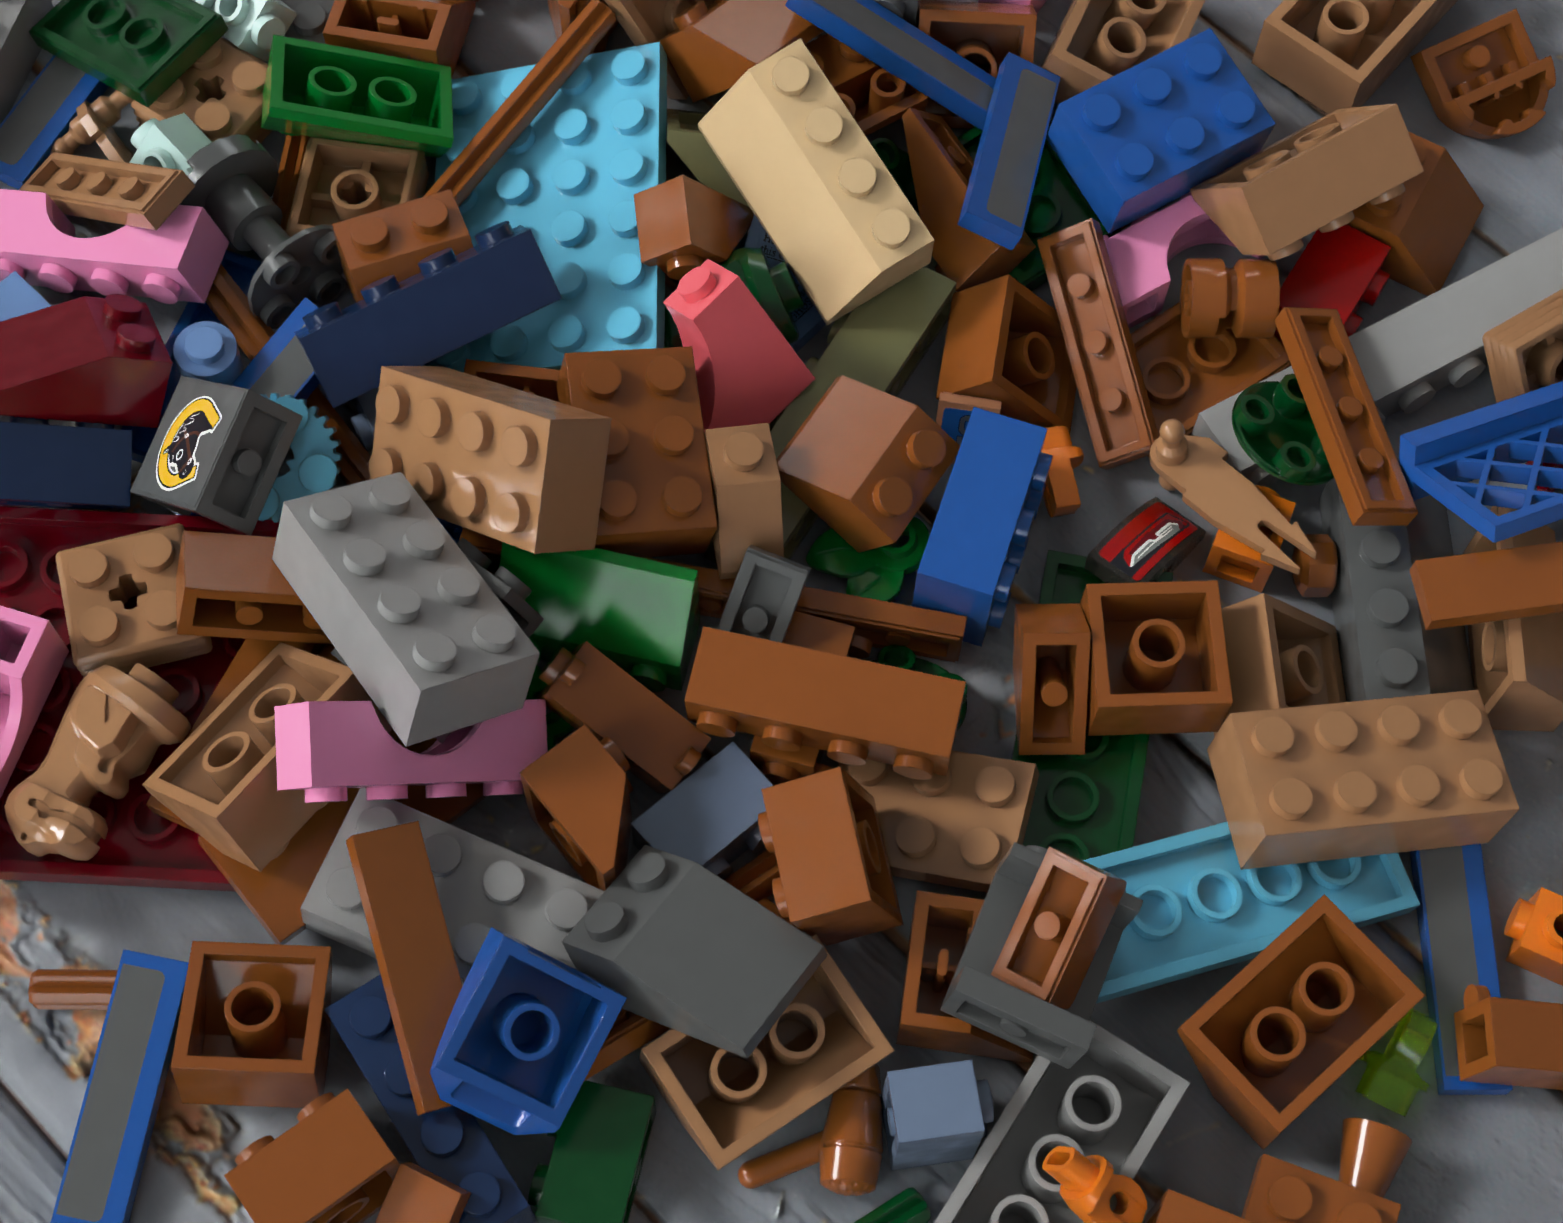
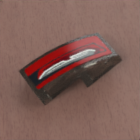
M1155 497L1137 508L1106 535L1088 554L1084 568L1105 583L1156 582L1165 571L1173 572L1204 539L1206 531Z

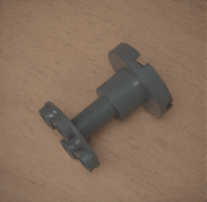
M240 134L220 138L198 150L187 161L193 169L188 178L195 187L179 205L203 207L239 251L254 250L263 260L252 277L247 298L250 310L268 327L270 326L271 329L280 328L305 297L314 304L327 305L341 295L345 289L346 281L341 276L343 269L332 225H317L301 230L292 237L280 226L283 218L282 210L271 199L279 177L277 161L257 140L254 143L247 135Z

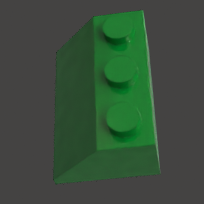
M273 34L263 90L261 128L279 131L289 136L304 135L315 138L421 150L425 152L426 157L440 158L451 149L454 139L451 67Z
M502 542L499 568L500 566L504 567L532 590L525 601L544 618L543 622L529 637L540 652L537 664L540 660L550 661L562 646L572 652L576 646L587 641L651 692H662L665 688L682 691L700 626L698 570L599 548L534 554Z

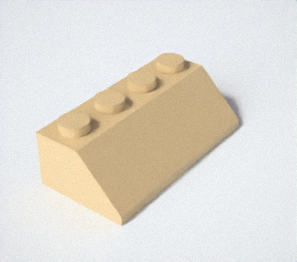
M801 38L748 69L698 123L700 132L826 325L831 324L931 262L934 238Z

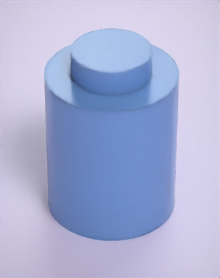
M201 321L191 324L183 329L175 340L173 353L180 376L232 385L244 370L233 333L220 323Z

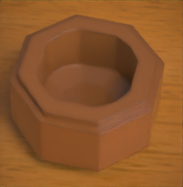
M1305 534L1317 552L1316 559H1313L1297 547L1294 548L1292 561L1300 567V574L1292 573L1293 583L1302 597H1328L1336 586L1338 569L1336 544L1328 534Z

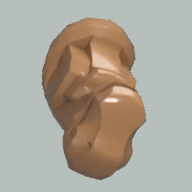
M136 663L128 674L105 664L89 672L83 678L72 695L48 755L36 772L12 790L4 806L9 826L16 840L27 852L37 857L51 853L88 861L97 854L100 849L98 842L101 837L104 840L106 839L108 827L106 820L89 808L92 799L99 792L116 800L124 798L129 791V780L146 773L161 744L171 745L183 742L191 730V724L185 716L172 706L180 695L179 692L156 673L139 663Z

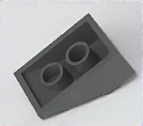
M648 845L642 847L562 941L577 970L611 987L627 998L622 1009L744 1058H748L827 957V952L823 945L697 862Z

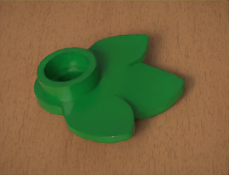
M914 516L901 534V536L909 537V541L904 546L893 548L886 545L858 553L833 529H829L813 543L806 556V562L809 567L822 573L839 578H848L846 594L891 602L900 594L905 575L919 568L930 534L925 524Z

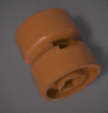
M1188 258L1185 260L1180 288V322L1182 334L1185 338H1219L1225 329H1231L1236 338L1270 339L1273 337L1276 331L1274 320L1279 315L1280 305L1279 271L1275 260L1239 259L1233 268H1227L1222 258Z

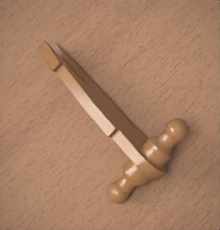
M116 90L109 97H98L93 103L84 101L76 108L77 116L69 122V131L63 137L55 140L52 146V153L73 155L74 150L81 144L91 145L96 141L108 160L129 163L134 155L126 148L112 126L121 119V110L128 104H131L134 99Z
M1168 419L1163 422L1159 430L1160 436L1151 445L1149 453L1151 467L1159 474V483L1163 489L1167 491L1179 490L1183 494L1182 501L1214 527L1261 553L1260 560L1294 574H1300V567L1258 529L1263 526L1269 528L1313 559H1316L1317 552L1298 523L1294 522L1291 525L1250 480L1225 462L1228 459V452L1210 438L1184 435V426L1176 419Z

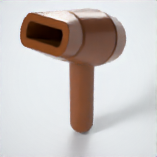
M875 1064L832 1094L824 1130L744 1162L738 1170V1180L741 1185L748 1189H755L819 1163L820 1185L829 1191L844 1196H860L875 1191L883 1159L879 1066Z

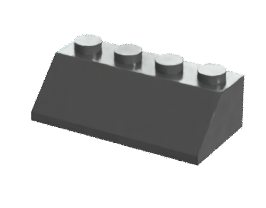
M1334 478L1327 482L1319 498L1323 534H1328L1332 538L1337 550V579L1331 598L1346 702L1474 690L1465 626L1426 630L1409 571L1415 560L1454 555L1447 508L1429 495L1414 501L1419 513L1407 526H1353Z

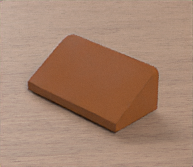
M1049 846L991 975L1059 1008H1070L1126 889L1127 882L1107 871Z

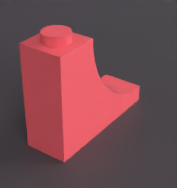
M707 259L700 267L690 270L681 278L677 289L663 302L678 328L682 346H692L704 432L705 429L761 423L770 424L815 380V377L741 278L717 263Z

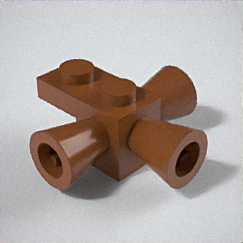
M1362 1118L1344 1119L1342 1125L1339 1181L1263 1154L1258 1159L1241 1218L1252 1223H1397L1401 1204L1385 1199L1384 1196L1412 1145V1140L1401 1131L1376 1121Z

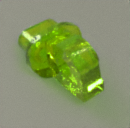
M1412 1008L1399 1021L1384 1054L1377 1051H1368L1360 1058L1362 1062L1367 1064V1068L1355 1092L1400 1116L1406 1117L1417 1092L1420 1091L1427 1094L1430 1088V1084L1423 1081L1415 1071L1425 1056L1435 1034L1437 1024L1434 1019Z

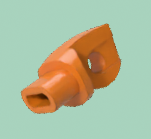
M1048 427L1042 452L1053 455V459L1045 483L1046 487L1043 495L1045 506L1051 518L1075 514V511L1080 508L1081 501L1073 469L1083 462L1084 453L1082 448L1072 445L1068 427Z
M1057 1146L1048 1153L1043 1161L1042 1169L1061 1184L1060 1195L1068 1207L1084 1223H1142L1146 1210H1148L1143 1190L1132 1178L1113 1174V1165L1106 1158L1100 1155L1085 1157L1074 1147ZM1114 1194L1117 1199L1116 1208L1112 1211L1110 1208V1199Z

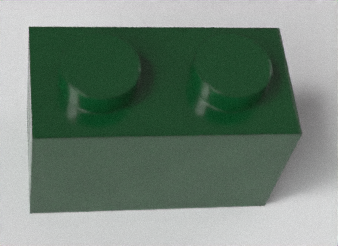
M587 1080L583 1082L560 1128L555 1133H547V1136L556 1138L549 1165L538 1163L533 1175L528 1204L538 1207L535 1215L538 1223L629 1222L657 1112L654 1096Z

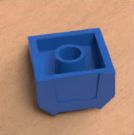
M491 927L461 988L430 1069V1075L440 1100L513 1135L555 1133L563 1123L627 998L589 975L509 934Z

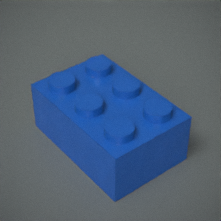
M1209 28L1059 103L1046 139L1108 234L1189 193V189L1261 151L1276 123L1217 36Z
M973 407L917 571L912 606L967 616L963 642L982 647L988 626L1001 628L1011 596L1010 591L1015 574L1019 572L1028 544L1031 525L1037 517L1044 495L1045 483L1053 455L1042 452L1047 428L977 407Z

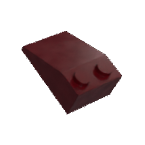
M111 294L105 298L83 296L1 321L0 415L158 428L173 362L147 304L122 294Z

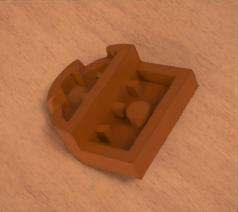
M1513 9L1446 39L1410 57L1439 120L1454 132L1471 138L1499 139L1516 135L1531 128L1546 114V111L1543 109L1547 102L1549 90L1556 84L1555 67L1551 55L1541 60L1538 59L1517 9Z

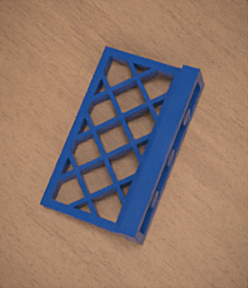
M1563 381L1400 435L1399 465L1413 500L1431 495L1493 543L1563 519V494L1536 491L1537 486L1563 489V468L1543 466V462L1563 465ZM1528 461H1534L1533 465L1522 464ZM1476 479L1480 480L1479 484L1467 483ZM1490 481L1528 486L1527 489L1493 486L1489 485ZM1484 505L1518 510L1497 516Z

